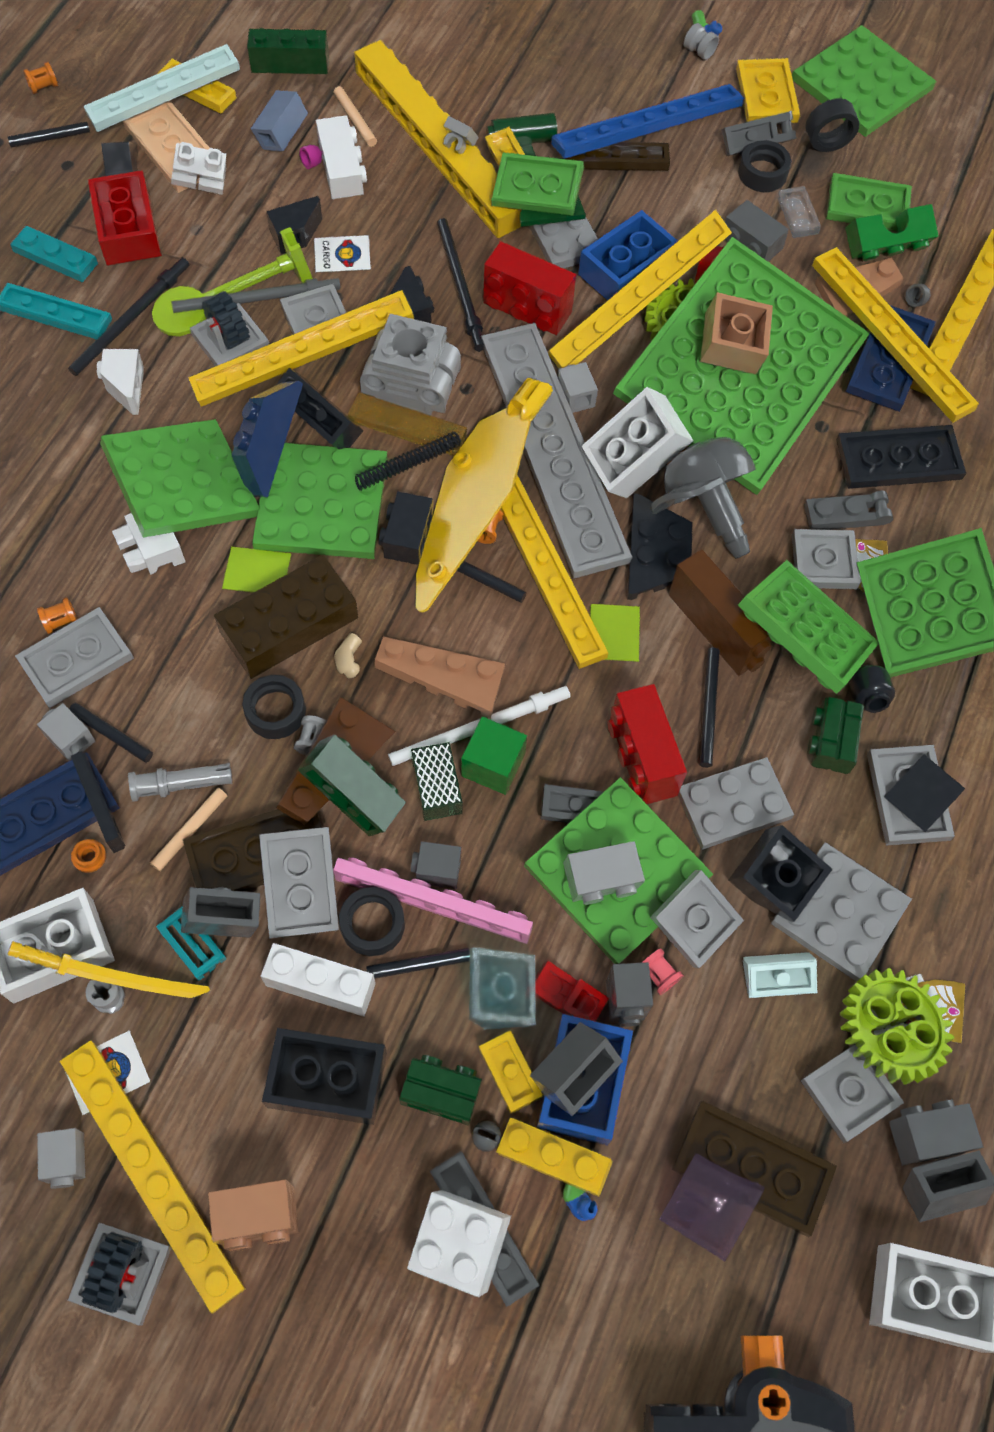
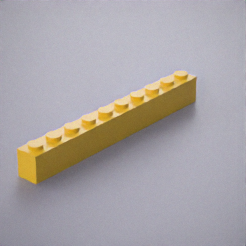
M379 40L354 51L356 74L492 233L499 239L520 228V212L522 209L492 206L491 199L498 174L494 166L484 159L475 145L472 147L466 143L465 151L459 154L455 150L458 145L457 140L451 144L450 148L443 144L445 136L449 133L444 127L449 114L442 111L434 97L428 95L420 81L415 80L409 73L406 65L401 64L395 57L392 49H388Z

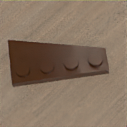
M340 698L302 763L321 740L334 734L346 740L350 744L352 751L361 760L368 761L396 731L343 698ZM297 770L276 808L305 825L329 799Z

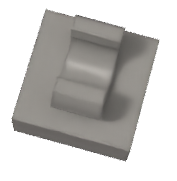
M448 116L444 127L449 133L445 136L443 144L450 148L451 144L457 140L458 145L455 150L462 154L466 149V143L474 147L478 136L471 127Z

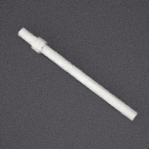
M567 686L545 694L539 692L529 696V700L492 714L491 720L503 724L532 712L538 714L548 710V706L570 698V692ZM480 719L388 754L391 765L395 766L415 758L417 755L413 750L418 753L419 749L425 752L426 748L432 751L433 746L439 749L440 745L446 746L447 744H452L472 736Z

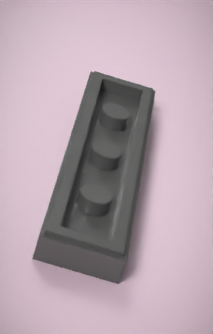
M462 1151L430 1170L440 1190L495 1210ZM508 1231L506 1232L491 1280L506 1307L539 1286Z

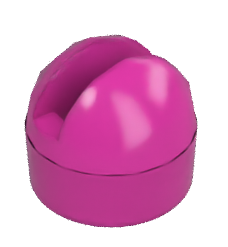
M307 145L300 148V158L307 169L316 167L321 163L322 152L319 147Z

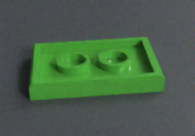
M503 152L491 199L492 206L573 215L584 170V162Z
M833 173L826 219L851 223L857 218L882 214L886 229L897 231L895 217L910 208L912 186Z

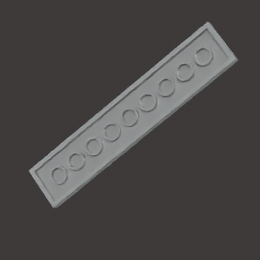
M532 323L481 336L484 352L506 408L527 377L552 386L553 391L550 397L531 421L523 451L573 578L629 564L630 560H632V555L600 478L582 448L585 442L536 324Z

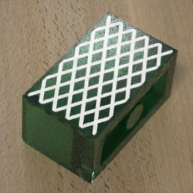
M450 742L411 749L412 764L415 769L424 821L462 814L463 802Z

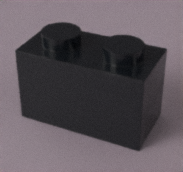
M397 491L394 503L390 502L387 508L386 519L389 520L387 528L382 527L379 537V545L383 546L384 558L419 565L433 517V498Z

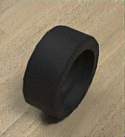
M836 98L818 105L810 113L806 120V131L813 148L820 152H831L848 145L855 138L859 131L860 122L852 103L846 99ZM840 118L845 119L838 128L825 133L820 132L829 122Z
M761 140L749 144L743 150L738 170L740 180L745 186L758 192H773L780 189L786 183L792 162L790 153L784 146L769 140ZM767 161L774 164L779 170L764 172L753 167L751 163Z
M271 674L254 681L244 693L242 707L247 723L254 733L266 739H281L290 736L300 728L302 718L306 713V706L302 691L293 680L283 675ZM280 692L289 695L294 705L293 711L285 719L277 722H265L257 716L256 704L266 694Z
M378 887L362 888L352 893L343 903L339 913L340 931L346 944L356 953L365 956L383 955L394 949L402 938L405 929L403 908L398 898L388 890ZM376 902L389 909L393 923L385 937L376 941H367L355 934L352 928V918L354 912L360 906Z

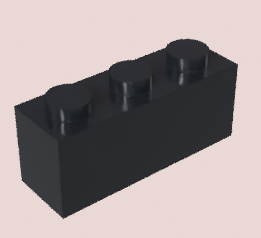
M289 368L276 385L290 381H300L303 383L295 412L334 447L338 449L350 448L364 430L304 377Z

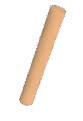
M336 87L334 89L335 96L369 147L376 145V137L343 87Z
M217 788L150 864L158 871H161L184 846L182 839L191 837L226 799L227 794L220 788Z

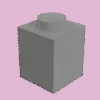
M587 363L572 364L559 369L558 379L572 413L595 407L598 389Z
M63 703L57 708L49 710L42 720L37 723L44 736L68 761L72 760L71 755L85 751L95 742L88 728Z
M72 1128L37 1133L38 1180L50 1183V1188L58 1189L74 1186V1180L85 1178L84 1132Z

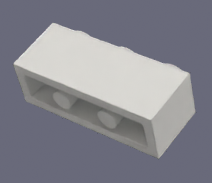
M347 115L316 120L318 142L322 152L331 198L337 199L363 195V183L367 182L365 166L359 165V163H362L360 146L354 145V143H357L355 126L350 127Z
M275 943L271 947L261 974V978L267 987L365 1017L376 984L374 974Z

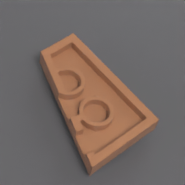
M892 258L855 267L882 297L899 287L903 281V276ZM818 276L815 285L823 300L846 317L854 313L822 276Z

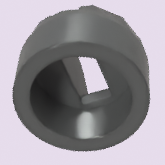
M924 284L911 285L905 294L906 302L912 307L925 305L931 297L930 289Z
M488 1120L479 1122L472 1132V1141L475 1147L483 1152H489L497 1148L501 1140V1131L497 1124ZM479 1129L495 1134V1140L477 1135Z

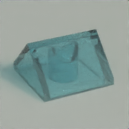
M476 947L470 948L469 1020L484 1029L535 1026V955Z

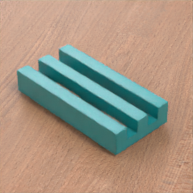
M182 906L157 925L156 928L197 980L200 981L204 978L203 975L214 970L219 962L222 963L226 960V957L208 935L198 934L214 954L210 959H208L188 933H181V924L178 920L182 917ZM169 926H174L201 960L202 966L196 967L167 930Z

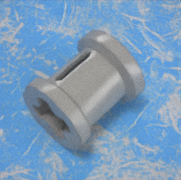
M304 716L301 721L303 725L299 741L295 742L294 749L306 756L326 720L317 716ZM312 733H314L313 740L310 739Z
M91 980L86 987V998L101 1013L113 1014L123 1006L125 992L121 986ZM107 989L110 997L104 1000L101 993Z

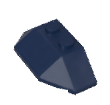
M300 381L282 382L249 398V401L243 408L242 424L233 440L232 460L243 484L254 497L268 498L303 383Z

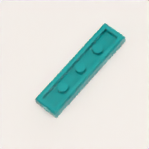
M8 282L0 294V311L93 339H98L107 330L112 321L109 312Z

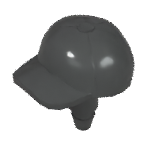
M729 437L711 438L686 448L685 451L678 454L667 465L664 474L666 494L651 504L650 509L652 513L657 514L674 504L698 496L716 536H722L725 547L735 559L750 553L747 534L744 533L741 526L744 524V521L726 482L756 470L751 455L742 444Z

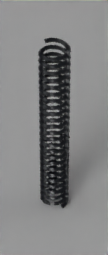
M452 431L451 434L448 433L443 437H439V439H435V441L432 440L431 443L428 442L423 444V446L410 450V452L407 451L402 456L398 455V457L385 461L381 465L378 464L376 467L373 466L372 469L369 468L368 471L365 470L364 473L356 474V485L359 491H362L363 488L367 489V486L371 487V484L375 486V482L379 484L384 479L388 480V477L392 478V475L396 476V473L400 475L401 472L404 473L409 468L413 469V466L417 467V464L421 465L425 461L433 460L434 457L437 458L438 455L441 456L442 453L446 454V451L450 452V449L454 450V447L457 449L458 446L462 447V440L456 432Z

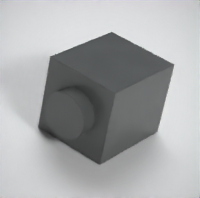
M421 841L420 852H413L411 872L416 873V879L425 881L431 886L457 889L461 864V847Z

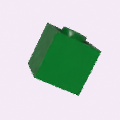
M482 716L461 758V776L506 795L525 756L527 735Z

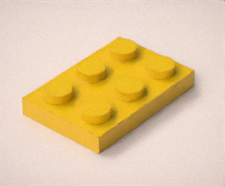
M788 58L738 60L736 71L741 95L744 97L743 106L746 121L749 122L792 111L793 120H791V123H798L800 111Z

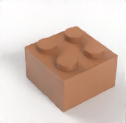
M717 292L705 312L700 362L756 374L769 355L773 306Z
M286 1179L208 1193L212 1242L223 1245L224 1250L229 1249V1252L251 1249L252 1241L262 1240L267 1245L290 1242L291 1234L299 1233L294 1186Z

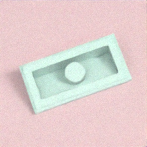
M811 953L743 957L749 998L817 993V960Z

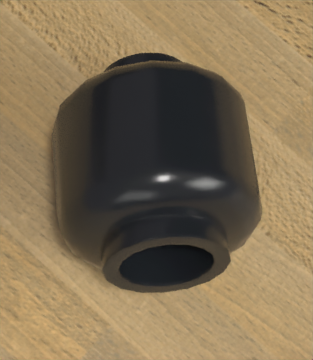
M862 666L849 680V689L853 700L856 703L863 704L864 711L870 713L881 712L889 707L895 697V688L887 670L881 666Z

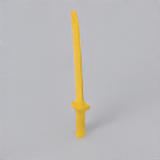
M12 941L7 955L15 958L18 957L31 963L41 964V966L47 968L50 967L56 970L55 973L59 975L67 973L142 991L193 998L210 991L208 986L163 980L113 970L73 960L71 955L62 954L60 957L50 952H43V950L34 949Z

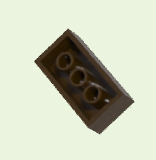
M321 555L214 614V618L220 634L250 679L358 619L356 599L326 557Z

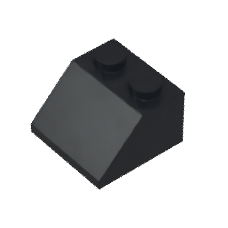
M783 825L764 831L728 881L754 903L791 922H795L833 869Z

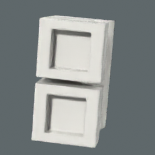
M186 142L176 143L171 184L196 189L197 175H200L198 190L223 195L226 154L221 153L218 149L210 148L207 150L193 147L192 144Z
M132 513L124 516L127 522L126 525L112 531L120 550L134 544L138 547L123 554L131 573L148 568L150 575H152L159 566L170 562L174 566L185 563L180 545L173 532L143 538Z

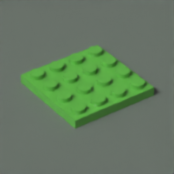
M863 25L794 70L792 74L793 81L821 103L836 98L846 99L851 102L860 122L858 132L864 137L932 91L936 80L926 72L922 71Z
M216 419L101 436L100 445L143 538L257 517L260 507L254 495L243 484L239 472L233 463L232 451Z
M285 443L268 498L260 497V510L257 513L252 542L253 548L267 551L375 559L385 479L383 482L380 481L379 484L375 482V486L371 484V487L367 486V489L363 488L362 491H359L355 482V475L360 474V472L364 473L365 470L368 471L373 466L376 467L378 464L385 463L388 459L387 451L354 448L338 449L329 446Z
M982 528L857 562L885 669L890 677L994 651V567Z
M787 560L738 604L749 620L758 623L764 628L772 641L784 646L799 665L807 667L817 676L821 685L833 690L836 694L848 683L879 644L878 640Z
M621 777L524 864V867L614 964H620L658 928L650 917L695 870H702L708 878L713 875ZM635 841L645 882L636 889V894L617 898L616 893L604 895L603 901L584 905L583 900L572 901L563 864L568 854Z

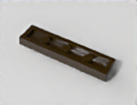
M619 142L565 158L566 160L583 161L584 169L669 171L670 167L669 143Z

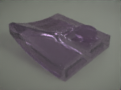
M696 1153L659 1220L718 1258L726 1261L759 1201L764 1187L735 1175Z

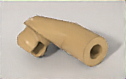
M354 633L347 635L334 655L338 672L340 674L344 673L347 678H354L360 671L359 664L354 662L353 654L362 643V640Z

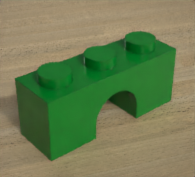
M928 204L908 208L895 217L897 233H892L886 229L882 214L855 219L845 227L851 258H862L863 261H869L878 258L879 254L882 253L894 256L903 253L904 249L913 248V251L928 248L930 246L929 243L939 237L933 205Z

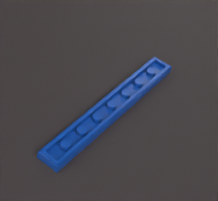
M731 84L553 135L551 144L565 159L743 106L744 97Z

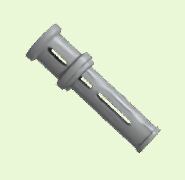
M230 763L170 772L159 768L153 773L136 775L135 772L128 773L132 802L138 801L139 797L160 795L162 798L167 797L173 791L233 783Z

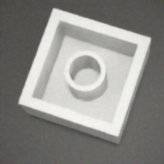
M444 1190L432 1192L407 1269L480 1297L488 1292L511 1216Z

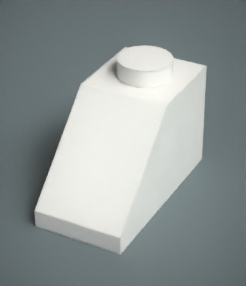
M103 349L102 360L97 362L98 378L103 380L107 392L132 415H139L144 373L139 350Z

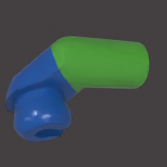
M697 10L692 14L693 24H700L707 33L713 32L719 36L722 32V25L719 22L712 21L710 25L706 23L703 11Z
M566 1183L563 1199L572 1215L580 1221L593 1219L598 1211L596 1202L591 1201L585 1191Z

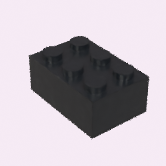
M277 1028L262 1103L269 1109L374 1125L387 1055L386 1047L384 1044Z

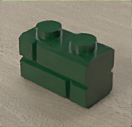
M827 697L821 707H815L812 725L817 726L816 736L811 735L807 751L808 754L813 755L811 764L813 767L825 770L831 769L834 772L848 774L852 771L857 762L864 709L863 704L851 701L844 702L842 699Z
M422 1055L421 1060L413 1058L400 1095V1104L469 1126L482 1084V1079L476 1077L477 1071L457 1065L455 1070L442 1067V1060L429 1055Z

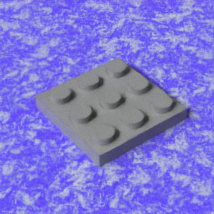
M825 842L816 855L833 870L795 922L776 915L771 924L857 982L866 975L912 898Z

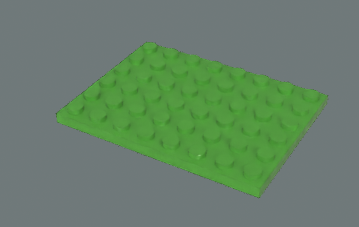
M732 237L616 386L613 394L627 404L646 387L665 395L693 439V442L688 447L716 437H729L738 441L751 455L756 470L734 480L758 495L870 333ZM717 292L773 306L769 355L756 374L700 362L705 312Z

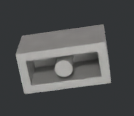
M635 841L568 854L563 862L572 901L583 900L584 905L603 901L604 895L616 893L617 898L634 895L637 893L636 889L645 882Z

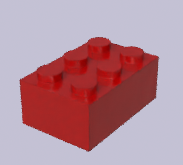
M143 170L88 179L98 240L106 265L162 256Z
M500 241L484 264L483 303L493 309L505 312L518 320H523L529 324L535 323L543 331L558 335L572 313L576 274Z
M655 684L617 693L614 706L611 707V718L607 721L611 737L613 739L617 738L620 747L618 749L620 764L628 769L630 775L628 785L646 804L678 796L687 770Z

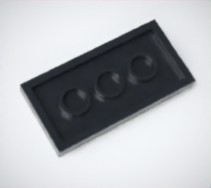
M953 425L839 433L836 439L848 489L963 480L966 475Z

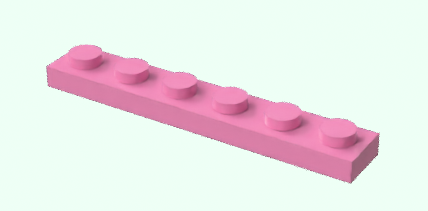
M338 858L333 869L336 881L360 889L367 887L382 888L397 897L399 902L526 944L528 943L533 922L528 921V917L522 913L509 911L507 914L495 910V906L486 901L476 900L474 903L462 899L463 896L458 892L448 889L440 892L431 889V885L425 881L412 879L410 882L398 878L399 875L392 870L380 868L377 871L368 868L365 862L356 858H348V860Z

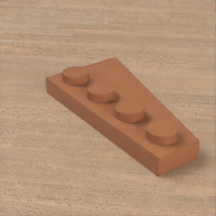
M384 636L375 658V668L410 684L415 681L424 685L426 691L435 695L441 693L455 699V704L463 708L473 707L481 711V716L491 720L504 675L505 663Z

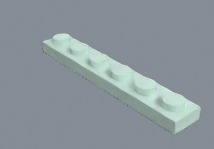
M226 44L84 106V109L94 128L99 132L240 70L239 63Z

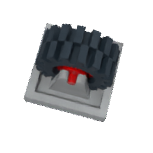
M224 291L202 302V308L205 311L204 315L207 319L190 327L192 337L215 366L269 345V340L240 303L236 304L233 302L232 297Z
M99 1223L68 1301L142 1326L172 1247Z

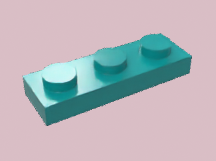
M25 226L10 244L14 253L82 283L98 264L95 255L29 226Z

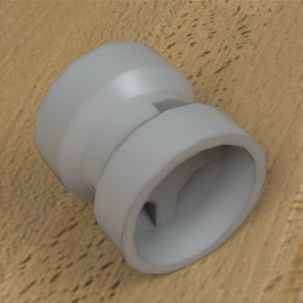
M698 23L689 29L684 39V47L691 52L696 51L698 56L704 60H708L713 55L719 43L718 35L713 32L707 33L705 28Z

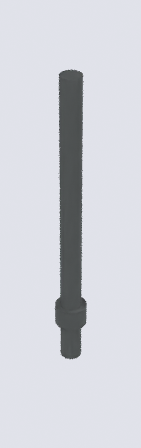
M315 278L307 279L304 283L228 293V295L232 297L233 302L236 304L290 297L330 284H334L335 289L340 290V281L338 278L317 281ZM213 296L171 301L173 313L203 309L202 302Z

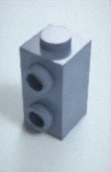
M276 90L251 127L263 150L284 151L301 126L308 112L298 93Z

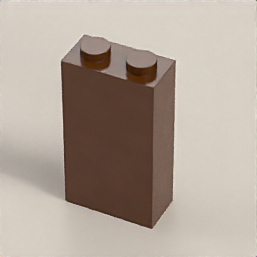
M702 549L679 563L670 589V598L714 648L720 650L722 658L738 676L748 670L750 672L756 671L764 664V656L771 649L770 643L772 640L768 632L758 623L749 620L738 606L744 599L742 593Z

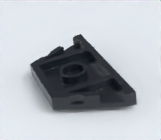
M634 494L632 504L630 541L632 560L629 563L627 600L636 599L638 594L650 590L657 592L671 585L677 565L692 556L693 522L668 509L653 514L650 509L653 501L640 494Z

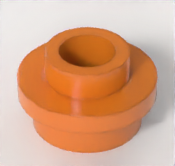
M82 840L73 848L71 860L79 871L91 873L100 869L105 863L106 850L97 840ZM88 853H95V857L91 861H84Z

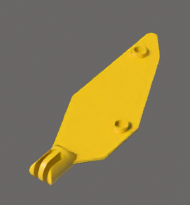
M527 377L510 400L507 408L479 421L462 447L447 465L416 573V609L419 612H426L431 607L512 493L531 421L550 397L553 391L550 384Z

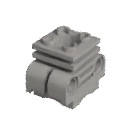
M389 314L384 329H381L377 334L370 356L360 378L361 393L375 396L376 404L405 408L431 417L433 411L445 413L452 385H454L456 376L461 369L460 351L452 344L446 343L447 335L445 334L447 327Z

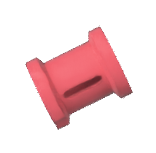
M661 948L642 962H649L650 979L658 987L657 993L659 995L670 990L684 976L680 971L676 972L663 957L664 951Z

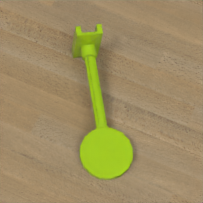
M291 227L280 231L286 254L277 257L276 261L206 293H201L192 287L179 286L169 289L160 295L152 310L155 325L161 332L169 336H183L191 333L190 327L206 319L203 309L173 313L171 301L214 296L223 291L227 292V294L239 292L281 272L285 274L291 270H294L301 283H304L307 279H313Z

